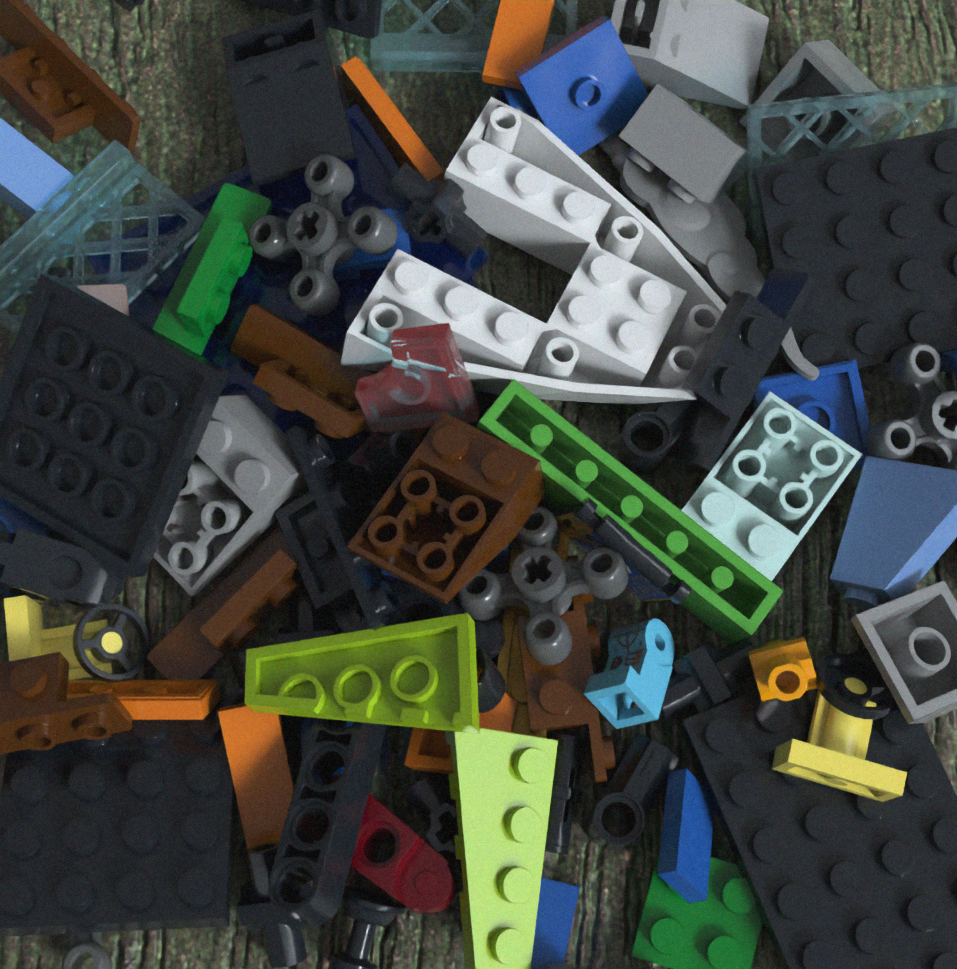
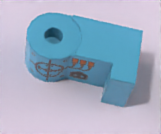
M654 618L614 630L609 637V659L604 672L590 676L584 695L616 729L658 720L673 669L672 663L675 647L673 637L666 624L660 619ZM632 701H634L638 707L630 709Z

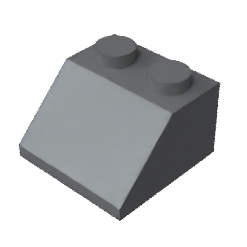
M828 39L804 42L739 122L779 163L867 146L900 109Z
M658 83L619 135L621 139L631 146L626 153L629 158L650 173L656 166L671 177L666 186L689 204H692L696 197L703 202L711 204L747 172L758 159L757 156L691 105Z
M944 580L856 614L851 618L908 724L925 723L957 709V602Z

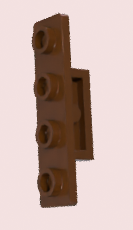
M0 0V34L17 50L0 58V92L52 143L93 125L124 156L134 152L141 122L134 108L121 99L95 70L85 64L61 37H58L36 16L35 12L28 5H25L21 0Z
M260 304L249 306L231 344V351L259 368L253 384L268 392L267 399L285 410H299L314 419V427L330 437L337 439L349 438L360 432H369L376 428L385 434H391L397 430H405L410 432L415 437L418 445H420L437 414L432 412L375 418L358 379L377 374V372L340 365L342 352Z
M280 524L148 653V660L168 680H203L233 648L238 650L252 639L260 627L258 623L273 608L276 610L280 609L296 594L300 587L298 583L302 580V576Z
M578 555L566 556V562L579 561ZM578 594L572 597V603L569 606L570 611H566L561 615V618L567 623L572 637L571 652L561 663L543 665L536 662L529 655L523 639V633L530 615L517 617L530 733L585 726L592 785H604L607 781L606 771L616 769L613 741L611 736H601L599 714L602 713L584 695L589 677L593 675L591 658L601 656L597 624L587 625L584 603L593 602V595Z
M61 652L0 663V756L1 754L27 749L48 750L55 747L56 744L80 739H106L113 733L131 730L133 717L113 693H103L67 700L69 662Z

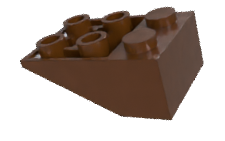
M443 412L347 548L350 552L447 604L518 535L545 495L546 489L540 460Z

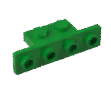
M231 183L223 184L152 328L153 330L200 356L202 355L216 324L223 320L227 312L230 295L238 278L242 277L248 269L253 252L249 244L248 233L255 220L270 214L272 203L269 198Z

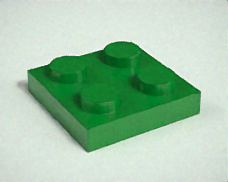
M659 845L630 956L670 969H751L763 921L739 865L710 857L707 900L688 903L657 874Z

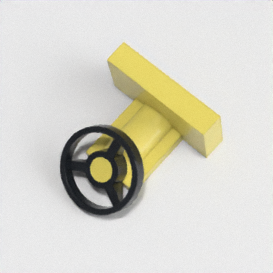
M27 595L4 598L9 661L61 652L69 662L68 680L96 678L105 682H116L137 674L148 660L147 655L151 647L148 629L141 617L126 606L114 603L102 604L85 613L75 625L44 629L42 605ZM109 611L118 613L111 626L107 619L88 622L94 614ZM127 619L135 626L141 642L140 656L134 667L125 656L128 641L122 629ZM114 665L124 673L115 674Z
M836 653L825 657L816 671L817 681L815 683L818 693L807 743L791 739L777 746L772 769L881 802L903 796L907 772L865 760L873 719L886 716L895 703V699L876 664L865 658L847 653ZM832 666L853 667L865 672L875 680L866 681L855 674H843ZM884 690L887 698L886 704L876 707L877 703L868 701L870 697Z

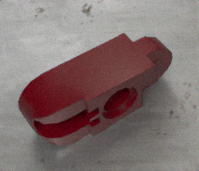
M331 776L329 785L336 782L341 776ZM369 793L351 867L417 914L421 911L424 913H437L445 910L453 902L457 894L458 882L452 870L454 866ZM329 823L322 825L317 830L314 840L319 841L328 830ZM389 837H395L396 850L393 856L388 861L377 863L375 851L379 843Z

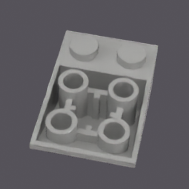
M615 0L611 22L646 90L652 91L658 83L679 97L743 110L750 109L769 22L767 16L736 0Z
M247 395L219 397L153 556L190 596H194L269 528L277 520L275 511L297 499L308 486L287 435Z

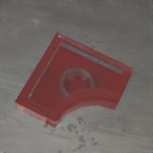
M449 323L394 330L390 343L393 357L391 362L377 374L358 379L355 395L372 433L433 427L443 412L465 423L478 422L480 406Z

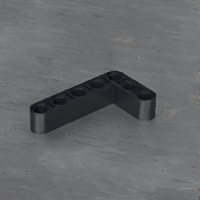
M476 645L477 671H482L477 679L479 713H485L494 709L501 702L505 693V680L486 652ZM314 718L268 883V893L275 906L308 926H319L328 922L337 913L341 904L387 725L354 722L352 725L344 728L346 721ZM344 767L341 777L329 785L332 774L337 769ZM329 823L326 834L321 840L314 843V836L317 830L322 825ZM313 880L310 894L298 903V894L301 888Z

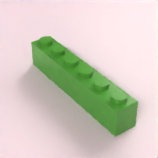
M513 379L475 427L539 459L546 489L543 497L557 508L580 503L587 497L592 499L598 505L593 513L598 519L609 514L648 551H651L673 571L668 579L671 583L676 584L678 581L684 580L692 587L691 592L680 605L730 644L752 636L783 593L781 588Z

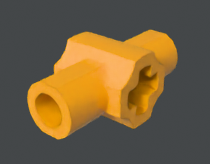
M804 637L789 641L779 639L767 642L762 648L748 651L762 702L775 698L782 701L797 699L805 691L817 688L815 670Z

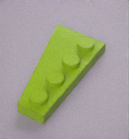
M468 613L384 626L377 630L366 629L246 649L245 705L252 711L260 713L480 734L475 622Z
M480 728V734L445 731L446 745H451L453 774H449L450 797L456 800L459 833L454 835L456 859L461 860L463 890L459 892L465 967L466 969H531L558 740Z

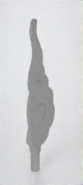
M616 133L598 143L612 159V165L620 173L619 184L623 192L638 205L648 210L656 226L681 254L704 270L708 282L724 299L730 301L735 291L750 293L757 298L766 280L757 268L755 249L744 236L746 231L745 218L738 207L728 198L726 191L711 204L703 202L697 197L692 204H689L666 186L671 177L656 166L650 173L629 158L626 153L631 146H627ZM790 327L779 349L785 360L797 373L810 381H814L819 376V370L804 358Z

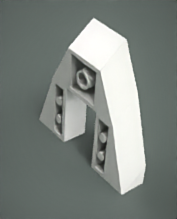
M491 97L446 169L443 181L451 179L464 190L463 201L467 207L464 213L487 233L573 275L547 324L397 249L347 330L340 365L380 372L391 360L467 371L473 390L501 395L514 379L537 398L545 400L625 405L695 400L693 396L681 387L727 305L651 220L539 120ZM449 323L466 370L396 352L394 330Z

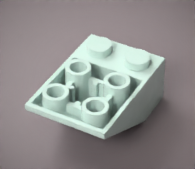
M769 392L681 511L772 581L862 454L787 402Z

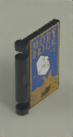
M589 497L580 503L557 508L551 512L556 518L559 529L585 552L588 553L597 547H610L621 554L628 570V583L626 587L644 603L673 601L678 605L691 592L692 587L684 580H680L676 584L671 583L668 579L673 571L651 551H648L609 514L598 519L593 514L598 505Z

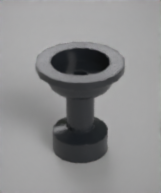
M345 886L342 896L344 900L343 909L350 918L354 919L345 952L333 953L328 969H377V965L367 959L376 927L390 924L396 914H403L405 912L406 905L394 898L374 891Z

